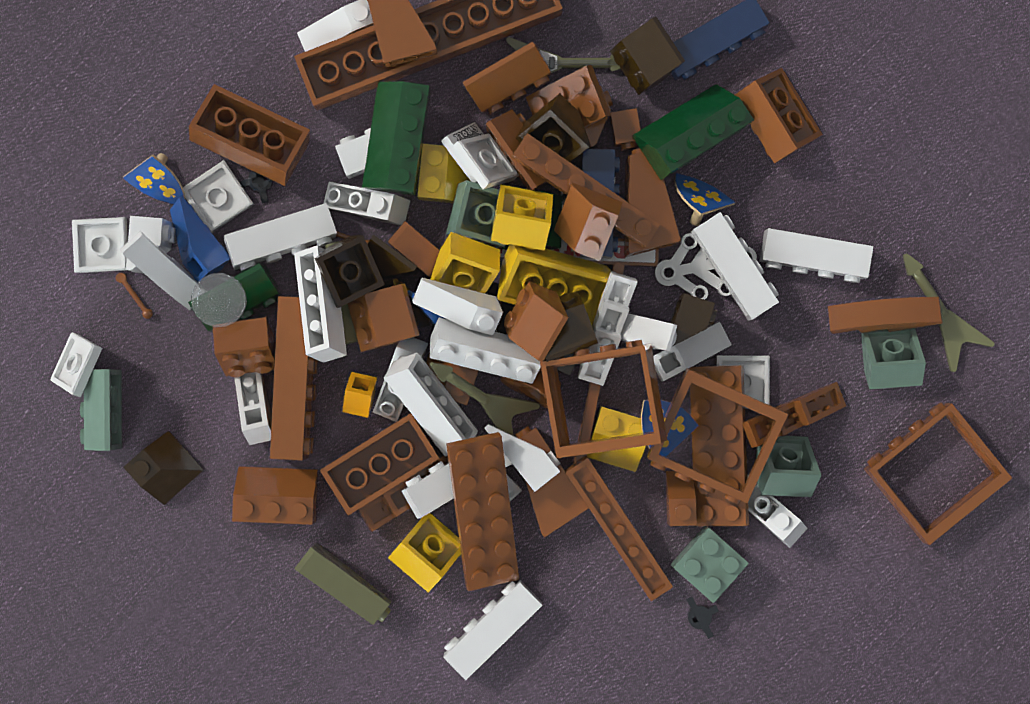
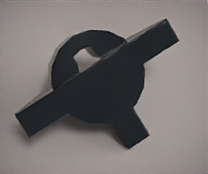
M252 171L248 179L241 181V186L243 188L251 187L254 191L260 193L262 204L268 203L266 191L271 188L273 180L268 178L267 181H264L265 176Z
M692 596L687 598L686 600L690 606L687 612L688 622L696 629H703L707 638L710 639L714 635L709 625L712 621V615L719 611L717 606L706 607L696 604Z

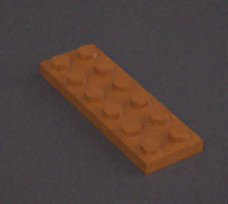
M744 365L689 368L745 394ZM691 383V417L699 425L692 432L693 469L742 491L747 481L746 433L742 425L745 422V407ZM694 480L697 525L695 526L749 525L748 503L740 501L739 504L733 503L724 498L725 493L719 490H715L714 493L706 491L699 487L701 482Z
M496 432L446 443L467 590L472 591L519 580L501 434Z

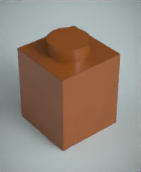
M637 108L611 112L609 119L614 147H621L622 151L637 148V143L632 137L633 134L641 130Z

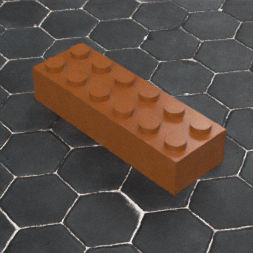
M278 296L270 459L305 460L314 451V438H310V428L315 426L316 414L315 411H311L312 401H316L317 385H313V374L318 373V360L306 355L299 297Z

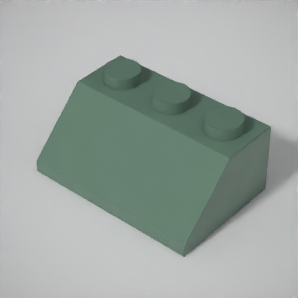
M93 370L84 389V402L80 404V416L84 418V428L80 431V442L84 444V450L111 451L122 449V370Z

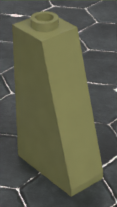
M318 543L308 550L294 568L372 625L377 620L383 622L391 612V609L388 607L391 603L389 598Z

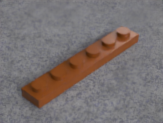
M528 133L511 156L514 160L566 195H568L573 182L623 202L614 228L643 248L648 245L660 226L655 220Z
M585 456L565 469V473L650 601L673 588L589 458Z

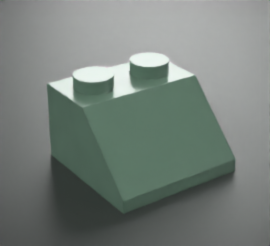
M915 328L893 332L883 329L861 333L864 372L869 389L922 386L926 362Z
M780 436L777 438L757 481L761 495L812 497L820 480L821 472L808 437ZM763 444L756 447V459Z

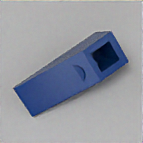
M183 196L179 197L170 209L173 226L176 228L175 235L182 263L199 284L221 271L229 262L230 256L211 233L209 227L195 213L194 208Z

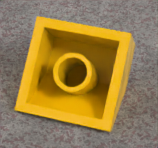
M423 144L418 199L454 203L458 183L466 180L470 181V179L445 146Z
M500 184L491 241L504 245L512 244L531 250L539 249L545 251L551 226L553 194Z
M450 232L439 251L430 280L486 293L500 272V249Z
M600 406L590 440L643 433L641 418ZM646 446L587 454V457L636 472Z
M428 513L419 520L388 559L429 592L460 556L459 537L431 513Z

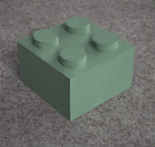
M468 180L458 183L446 235L449 236L450 232H454L495 248L505 247L504 244L491 241L499 189L492 187L482 189L478 183Z
M704 526L670 565L714 603L749 563L709 527Z

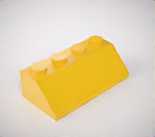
M509 244L501 265L497 298L500 301L516 305L519 292L525 289L529 281L557 292L559 297L565 293L578 291L591 325H593L611 271L607 265L546 248L545 251L539 249L531 250L523 246Z

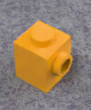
M351 372L345 389L342 412L368 418L374 401L377 378Z

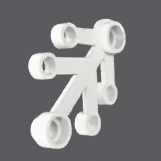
M691 233L685 234L682 237L681 245L671 260L661 261L655 269V277L660 284L664 286L676 284L692 296H695L696 289L700 288L704 291V297L701 299L705 300L708 296V290L702 285H694L682 275L693 273L716 288L721 296L731 295L730 292L723 293L721 291L723 281L708 271L714 269L701 248L691 263L680 265L687 252L697 245V241ZM686 237L693 238L694 244L692 246L685 244L684 240ZM749 247L750 251L747 253L750 254L751 260L754 261L757 259L756 252ZM665 268L673 270L672 277L668 278L664 275Z

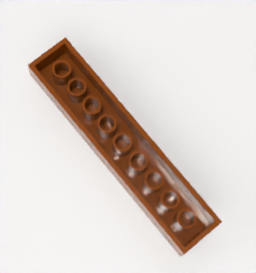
M437 0L414 9L434 41L437 55L386 68L373 25L298 54L294 58L312 104L318 111L377 88L378 82L398 80L562 16L563 8L559 0Z

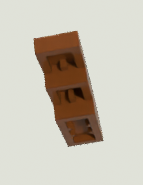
M939 297L880 299L828 306L829 324L832 334L855 330L864 333L883 329L893 332L943 323Z
M833 382L775 407L788 414L778 437L784 436L802 426L810 425L846 407L838 383ZM760 414L742 423L751 448L764 444L774 422L773 419Z
M442 456L358 509L371 532L375 531L410 509L411 507L402 493V490L407 488L406 482L417 475H420L421 479L430 474L428 469L441 461L445 466L449 463L448 456Z

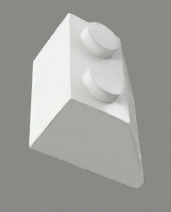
M130 216L128 241L141 231L165 253L171 250L172 243L176 242V228L173 227L172 222L163 218ZM127 258L126 270L143 273Z

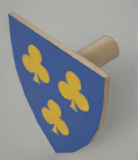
M160 153L157 157L151 155L123 176V179L132 186L157 200L175 204L179 197L183 196L185 199V193L180 181L165 165L168 160L165 154Z
M678 173L675 174L677 192L681 199L694 210L690 219L692 225L699 226L704 214L735 204L732 199L717 188L696 178Z
M643 400L641 411L643 433L654 431L648 400ZM661 400L664 417L671 402ZM681 407L667 435V441L664 442L659 453L665 457L699 426Z

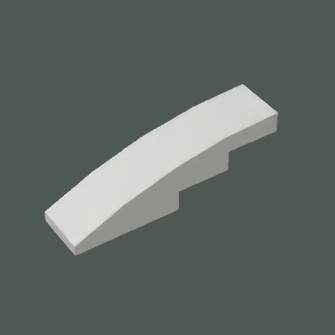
M141 231L120 249L122 254L188 310L192 309L188 303L189 301L208 291L200 283L198 284L194 277L173 257L171 258Z
M613 271L610 272L592 325L598 344L587 347L590 348V353L600 352L599 346L616 344V349L618 348L621 341L620 334L629 313L628 306L637 285L636 278ZM614 358L581 363L578 378L603 386Z

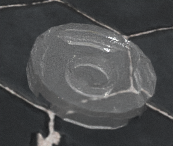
M212 273L202 278L195 285L191 295L192 308L196 316L203 323L213 327H226L236 322L243 314L247 304L246 292L241 283L235 277L225 273Z

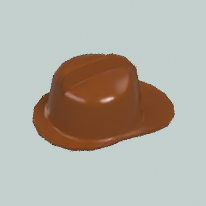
M539 369L533 384L507 377L500 378V381L510 389L531 398L548 409L541 369Z

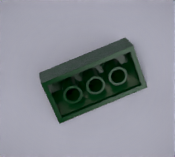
M404 81L378 82L362 188L415 196L431 95L430 85Z
M715 84L633 134L632 137L660 180H663L743 130L754 119L738 96Z

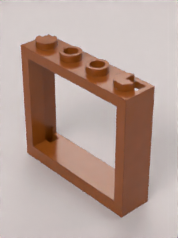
M642 340L626 342L625 348L616 349V344L599 346L600 352L590 353V348L574 352V356H562L548 362H540L556 458L661 444L667 441L651 343L642 344ZM641 354L654 431L570 443L557 367Z
M686 368L664 416L666 435H668L691 383L773 419L774 422L742 491L659 454L664 442L651 445L647 454V458L652 460L650 465L662 471H665L666 467L676 471V477L684 481L690 482L692 478L701 482L699 487L711 493L719 490L725 493V499L733 503L739 504L740 501L748 503L788 414Z
M940 402L929 410L931 414L924 421L921 419L915 421L909 426V433L904 437L897 436L887 445L889 449L883 454L878 452L867 461L869 465L864 468L920 540L927 545H931L1012 479L952 403L942 404ZM946 416L992 474L927 527L923 528L878 470Z

